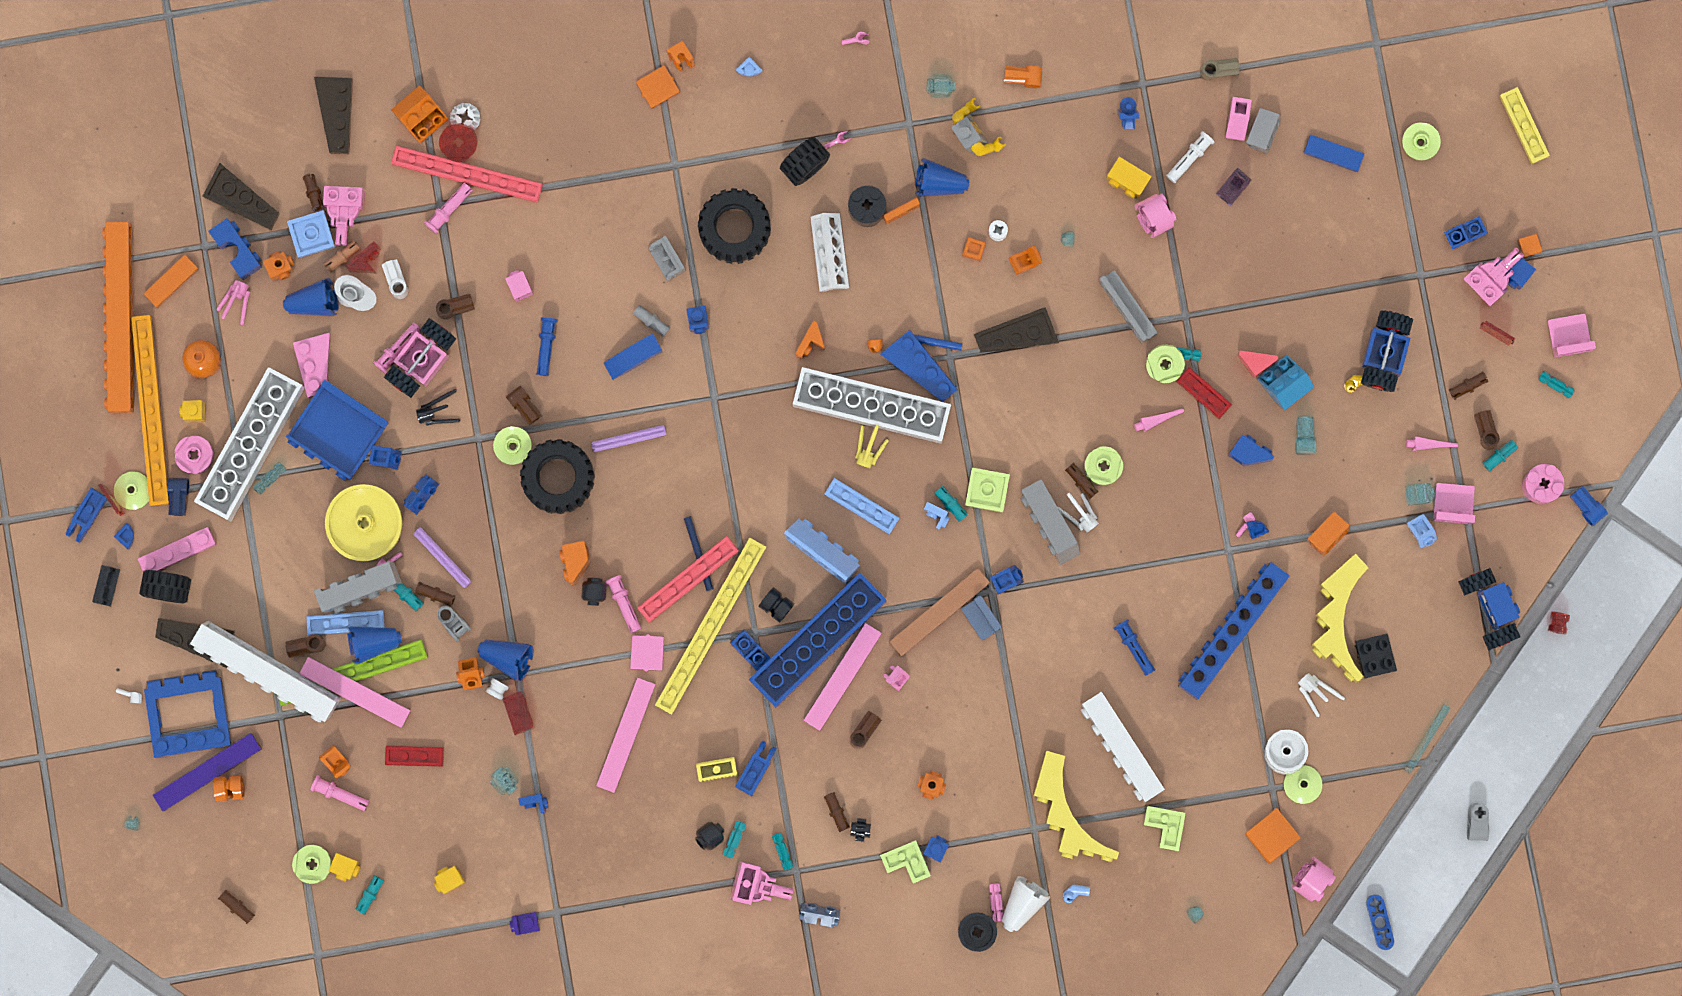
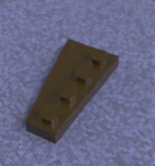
M314 77L329 153L349 154L353 79Z
M219 163L203 194V198L264 228L272 230L280 215L279 212Z
M1045 307L974 334L980 353L1059 344Z
M158 618L155 638L214 662L210 659V655L205 652L204 654L198 653L193 649L194 646L190 644L201 625ZM222 628L232 635L235 634V630ZM222 662L219 664V665H222V667H225V668L228 667L227 665H225V664L222 663Z

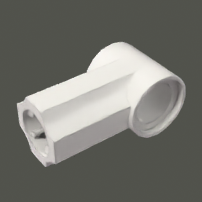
M398 260L385 262L382 264V268L392 295L396 299L405 298L409 290ZM396 286H404L402 292H394Z

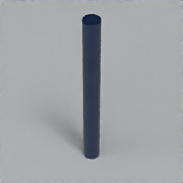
M689 516L684 518V522L697 560L703 553L692 518ZM709 575L703 580L706 591L714 589Z

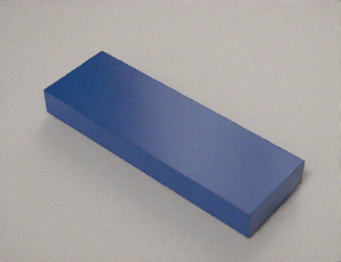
M1310 135L1304 154L1355 172L1359 171L1364 157V153Z

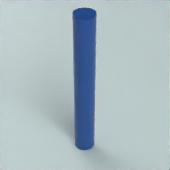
M915 335L922 344L962 350L963 343Z

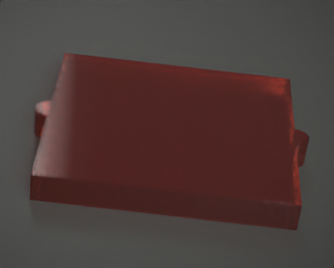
M1488 321L1481 323L1480 329L1508 346L1514 343L1515 338Z
M100 483L98 487L115 512L123 516L125 512L108 487Z

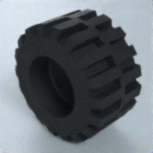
M812 137L797 146L783 160L779 169L794 186L801 185L826 164L830 153L816 137Z
M145 570L143 571L139 594L146 598L161 601L187 603L191 579L187 576L168 572Z

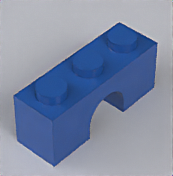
M226 218L208 232L221 249L228 245H236L238 247V255L230 263L240 278L245 280L262 268L259 264L262 260L256 252L252 253L248 247L251 244L245 236L241 238L238 233L240 228L235 221L230 222Z

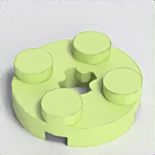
M1168 344L1158 345L1148 353L1146 368L1149 375L1161 383H1171L1177 380L1185 366L1181 351L1176 346ZM1163 359L1171 362L1168 364V368L1160 366Z
M1099 447L1090 452L1085 460L1086 475L1095 484H1112L1122 474L1123 461L1116 450L1110 447ZM1103 461H1106V465L1109 466V469H1105V471H1101V467H1098V464H1102Z
M307 845L294 855L292 868L302 882L315 884L327 878L330 873L329 868L332 860L328 851L322 847ZM311 859H315L314 861L317 863V867H314L313 870H310V866H307V862H311Z

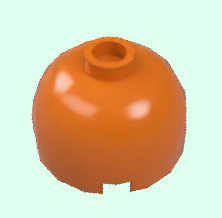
M198 340L190 343L185 348L182 361L184 368L189 374L203 379L214 375L218 371L221 364V356L218 348L211 342Z

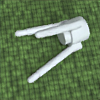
M1067 493L1071 502L1082 515L1079 519L1081 523L1060 507H1057L1060 513L1074 523L1081 531L1084 529L1086 532H1089L1099 524L1096 520L1097 516L1093 513L1084 493H1081V497L1089 513H1085L1073 496Z
M1310 673L1306 674L1298 682L1301 686L1299 690L1305 696L1316 717H1319L1320 714L1307 691L1310 693L1314 690L1325 702H1328V698L1317 688L1318 684L1341 700H1345V697L1320 681L1315 675L1311 676Z

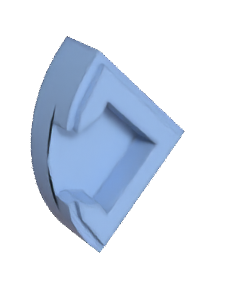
M750 57L736 69L737 73L747 77L756 76L763 71Z

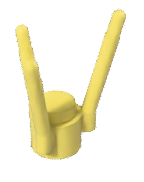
M864 425L861 426L858 449L855 456L857 459L856 464L870 469L871 465H875L878 457L889 442L886 439L873 457L874 453L870 451L879 425H875L867 449L863 451Z

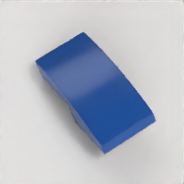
M1480 216L1444 232L1452 250L1488 234Z
M744 629L730 642L756 671L771 658Z

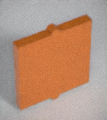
M665 66L636 81L642 92V97L647 100L651 109L680 93L674 82V77L670 76Z

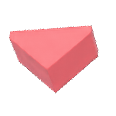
M1239 351L1238 358L1253 378L1273 365L1278 359V356L1247 351Z

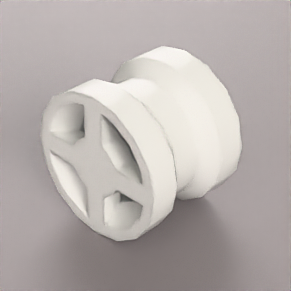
M1001 220L992 222L989 226L990 238L994 241H1002L1006 238L1008 227L1005 222Z
M492 678L490 681L491 685L485 692L502 700L504 692L509 687Z

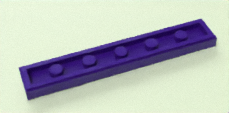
M250 733L161 789L153 797L164 812L213 781L214 777H219L262 750L253 734Z

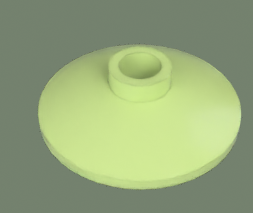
M1427 123L1411 125L1407 128L1402 138L1405 152L1415 160L1432 158L1438 152L1441 143L1438 131ZM1422 140L1424 142V145L1419 146L1417 144V141Z
M506 427L496 435L493 448L500 461L509 465H516L522 463L527 458V453L532 449V442L529 435L519 427ZM515 443L517 445L516 449L511 450L510 444Z
M127 472L121 475L114 485V497L118 504L129 510L144 507L149 502L147 477L139 472ZM134 487L135 491L134 493H129L128 489Z
M1303 765L1295 773L1286 774L1284 790L1292 801L1307 804L1317 799L1320 795L1322 779L1314 768ZM1301 781L1307 782L1306 788L1300 786Z

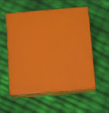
M1537 234L1518 239L1521 252L1524 255L1523 258L1543 252Z
M968 237L962 256L981 261L986 242Z

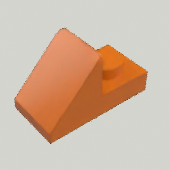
M814 320L795 353V356L803 359L804 356L808 357L813 348L810 346L811 343L825 350L818 324Z

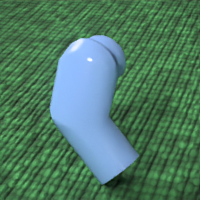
M1073 884L1064 891L1063 899L1066 903H1072L1078 895L1089 896L1090 887Z

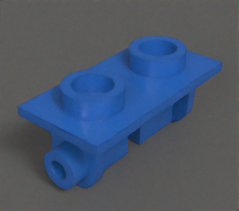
M425 474L415 485V488L419 490L418 493L411 491L404 500L405 503L403 505L417 515L424 508L430 496L436 492L439 483Z

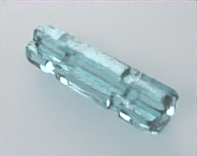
M278 462L273 470L271 469L260 479L261 481L253 486V489L258 494H262L266 490L265 488L269 487L286 468Z

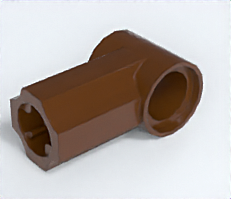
M471 294L448 300L443 299L436 305L437 314L442 319H449L452 316L475 310ZM443 305L450 307V311L446 314L440 312V308Z
M521 385L505 396L528 425L536 422L542 416L536 406L530 401L531 398Z
M1491 410L1474 414L1482 447L1486 450L1494 449L1499 443L1500 436L1496 431ZM1492 436L1495 439V443L1488 444L1485 437Z
M316 634L285 642L289 658L321 652L326 646L325 639ZM315 638H318L320 641V645L318 646V648L314 649L312 647V641Z
M868 711L851 734L850 744L856 749L863 748L882 720L874 713ZM860 734L863 736L864 742L856 744L853 737Z

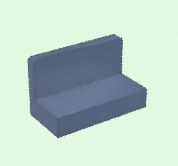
M981 595L962 608V612L981 640H985L1002 628Z

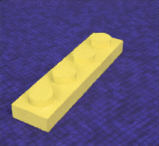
M1518 87L1501 94L1499 97L1531 165L1548 158L1550 155Z

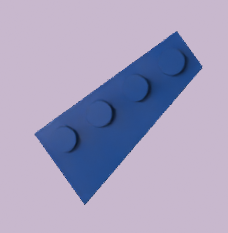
M911 330L880 354L942 402L958 390Z

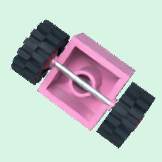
M430 318L420 329L430 339H426L416 331L393 361L405 372L392 365L384 376L395 388L410 398L420 387L410 377L412 376L427 387L449 358L444 351L436 346V343L448 351L456 340L444 327Z

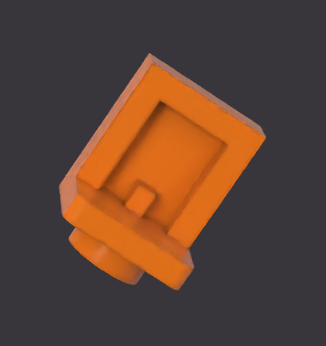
M1035 245L1008 258L1016 275L1031 270L1042 263L1041 254Z
M334 744L319 756L320 760L336 779L339 776H344L351 767L348 760Z

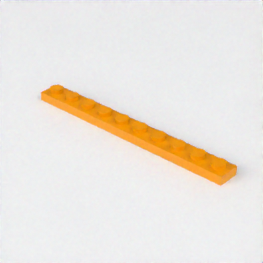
M152 316L131 317L149 505H169Z

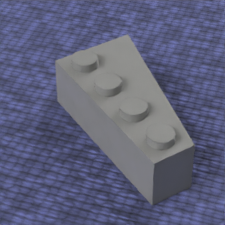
M1039 480L1022 489V497L1020 499L1025 508L1029 507L1031 511L1029 515L1034 524L1038 523L1040 535L1043 540H1047L1048 548L1051 554L1055 555L1059 564L1062 565L1079 556L1078 543L1043 481Z
M386 562L365 570L363 575L361 573L352 575L347 578L346 582L343 580L329 584V589L319 588L314 590L321 611L338 614L346 610L345 607L349 605L355 607L362 604L363 599L369 597L371 600L379 597L382 591L391 592L396 590L397 585L401 584L402 581L395 563Z

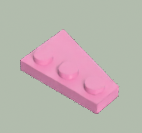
M331 333L293 342L307 398L314 397L324 379L328 381Z

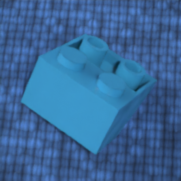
M1287 355L1257 377L1260 384L1284 411L1314 388L1307 373Z

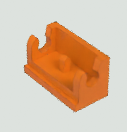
M683 41L666 50L669 60L673 61L679 71L682 72L680 64L684 61L690 69L695 66L694 59Z
M1333 512L1308 538V541L1324 557L1350 531V525Z

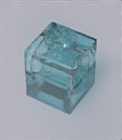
M1430 483L1413 484L1405 487L1407 506L1429 504L1433 502L1432 498H1435L1434 487H1431Z

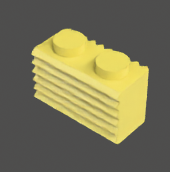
M735 757L696 763L698 779L701 783L707 780L714 781V779L718 780V778L722 779V777L725 779L726 777L738 775Z

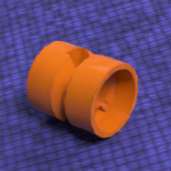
M233 775L229 779L226 776L214 777L213 789L216 802L228 801L229 798L232 800L244 799L245 789L242 775Z

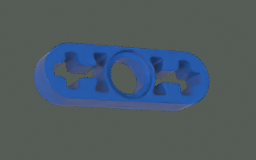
M1371 895L1366 900V907L1375 942L1378 948L1389 950L1394 945V937L1385 902L1381 896ZM1373 898L1376 901H1380L1377 907L1378 911L1383 910V914L1372 915V912H1376L1375 907L1370 906ZM1377 917L1385 919L1386 923L1383 928L1376 927L1375 919ZM1388 929V933H1384L1385 937L1390 939L1387 947L1384 944H1380L1383 937L1382 934L1377 935V931Z

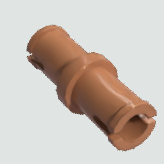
M352 240L342 250L338 249L336 254L323 264L331 273L342 263H347L348 259L360 251L361 248Z

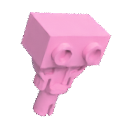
M324 186L323 205L331 218V226L336 225L335 245L341 246L342 244V246H347L349 226L354 227V220L357 218L359 211L364 210L365 191L363 188Z
M1516 247L1498 265L1496 263L1501 259L1500 257H1497L1494 261L1484 264L1480 263L1464 278L1489 306L1508 290L1506 287L1509 277L1514 274V271L1511 270L1507 275L1505 273L1524 257L1523 253L1520 252L1513 258L1520 251Z
M739 861L730 899L749 905L752 902H759L763 899L771 901V897L764 894L791 900L792 896L783 892L793 894V888L769 883L768 881L776 883V878L769 877L758 865Z

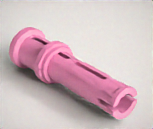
M463 183L440 209L435 210V214L429 221H425L424 224L433 233L437 234L438 229L445 222L449 221V216L473 190Z
M413 322L390 348L384 350V354L377 361H374L373 364L386 374L387 369L394 363L393 361L416 331L420 332L421 328ZM409 334H411V335L408 337V339H407L401 346H399V345L402 343V341H403Z
M618 575L605 581V583L609 585L613 594L612 599L617 601L630 633L642 629L628 599V590L624 588L621 581L622 576Z
M319 775L316 776L310 791L320 792L326 798L333 797L365 812L367 807L360 803L368 805L369 800L336 787L337 784L333 781L330 783L321 779Z

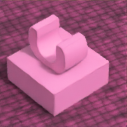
M890 666L893 672L890 676L884 674V677L887 679L886 682L897 691H900L910 675L899 666Z

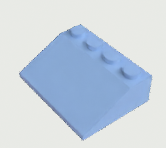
M798 519L785 531V538L846 585L859 569V560L852 554L847 556L843 553L844 548L836 542L834 544L830 543L827 540L829 537L822 531L817 533L813 530L812 527L814 525L808 520L804 519L802 521Z

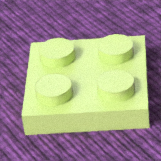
M972 468L965 506L1003 513L1010 474Z

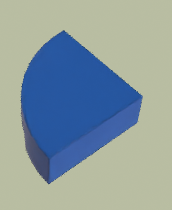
M1261 521L1246 523L1251 539L1269 532L1267 526Z
M126 523L114 537L129 550L134 541V532L130 524Z

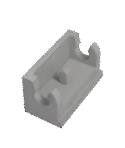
M1262 108L1259 109L1246 142L1250 145V148L1268 154L1281 121L1280 114Z
M666 236L650 245L648 249L667 281L685 272L683 264Z

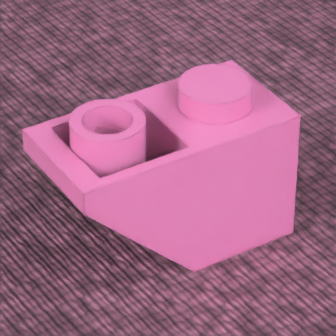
M1238 97L1232 98L1225 138L1245 140L1252 100Z

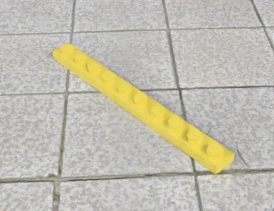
M749 538L655 706L671 715L673 714L766 550V546Z

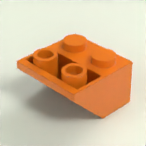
M420 85L391 109L419 143L424 141L448 120L446 115Z
M585 541L562 545V550H559L561 562L566 565V569H563L565 581L569 582L572 586L577 584L591 563L588 546Z

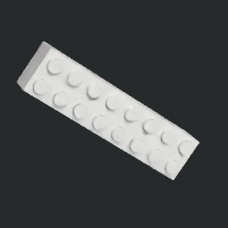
M268 367L194 501L195 503L230 522L232 521L305 389L303 385Z
M803 367L793 401V407L872 427L879 425L880 429L942 444L951 404Z
M210 621L201 624L190 643L198 653L204 654L205 652L211 656L210 659L218 664L222 662L227 665L229 671L235 674L238 672L243 674L244 679L253 684L256 682L261 685L260 688L268 693L272 691L277 694L279 700L288 703V701L293 703L295 709L302 713L305 711L310 713L311 718L317 722H326L341 700V697L324 689L322 686L300 675L298 672Z

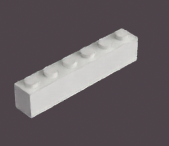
M1100 692L1081 705L1083 707L1081 709L1083 716L1086 720L1090 718L1094 724L1091 728L1097 736L1101 735L1103 738L1102 745L1107 752L1111 751L1114 755V758H1112L1117 768L1121 767L1125 772L1123 777L1128 785L1132 783L1136 789L1133 793L1137 799L1146 802L1165 790L1103 693Z

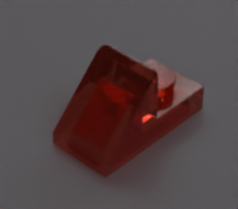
M373 241L345 267L350 272L376 274V271L368 264V261H373L380 255V247Z

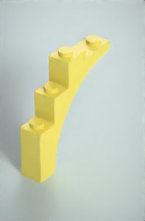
M1354 554L1319 585L1322 588L1320 590L1327 599L1331 598L1332 601L1315 615L1318 618L1316 620L1323 629L1326 627L1328 630L1312 644V651L1318 658L1326 659L1331 655V661L1338 668L1341 666L1345 671L1343 673L1350 682L1354 681L1355 683L1360 681L1363 675L1355 666L1347 649L1344 637V615L1353 587L1368 569L1367 565L1357 554Z
M1046 751L1033 796L1037 797L1036 801L1048 804V800L1052 801L1046 824H1049V829L1060 831L1061 828L1064 829L1058 849L1059 852H1062L1061 856L1073 859V856H1078L1079 850H1083L1082 854L1093 857L1094 854L1101 855V860L1112 862L1113 859L1117 860L1118 851L1107 848L1092 839L1073 817L1066 802L1063 789L1065 756Z

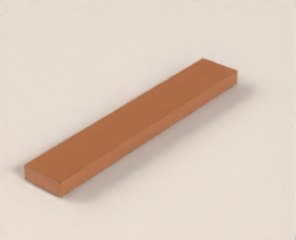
M977 568L889 642L902 657L990 584V582Z

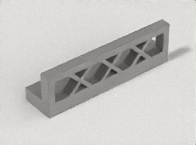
M1115 270L1099 279V284L1141 344L1158 333Z

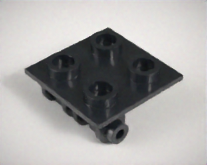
M1388 634L1355 641L1356 645L1354 647H1356L1357 654L1359 655L1357 659L1360 658L1358 663L1361 664L1362 675H1364L1365 679L1397 671Z

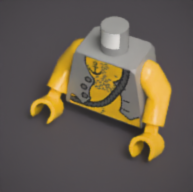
M976 98L968 101L965 106L953 114L952 120L954 125L951 128L964 148L970 153L982 156L993 151L999 152L1006 145L999 142L1002 137H997L992 143H989L969 114L980 108V105L975 106L973 103Z

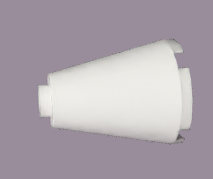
M1017 876L1001 920L1004 923L1003 927L1010 932L1018 931L1050 899L1048 892L1034 882L1032 884L1026 883L1027 878Z

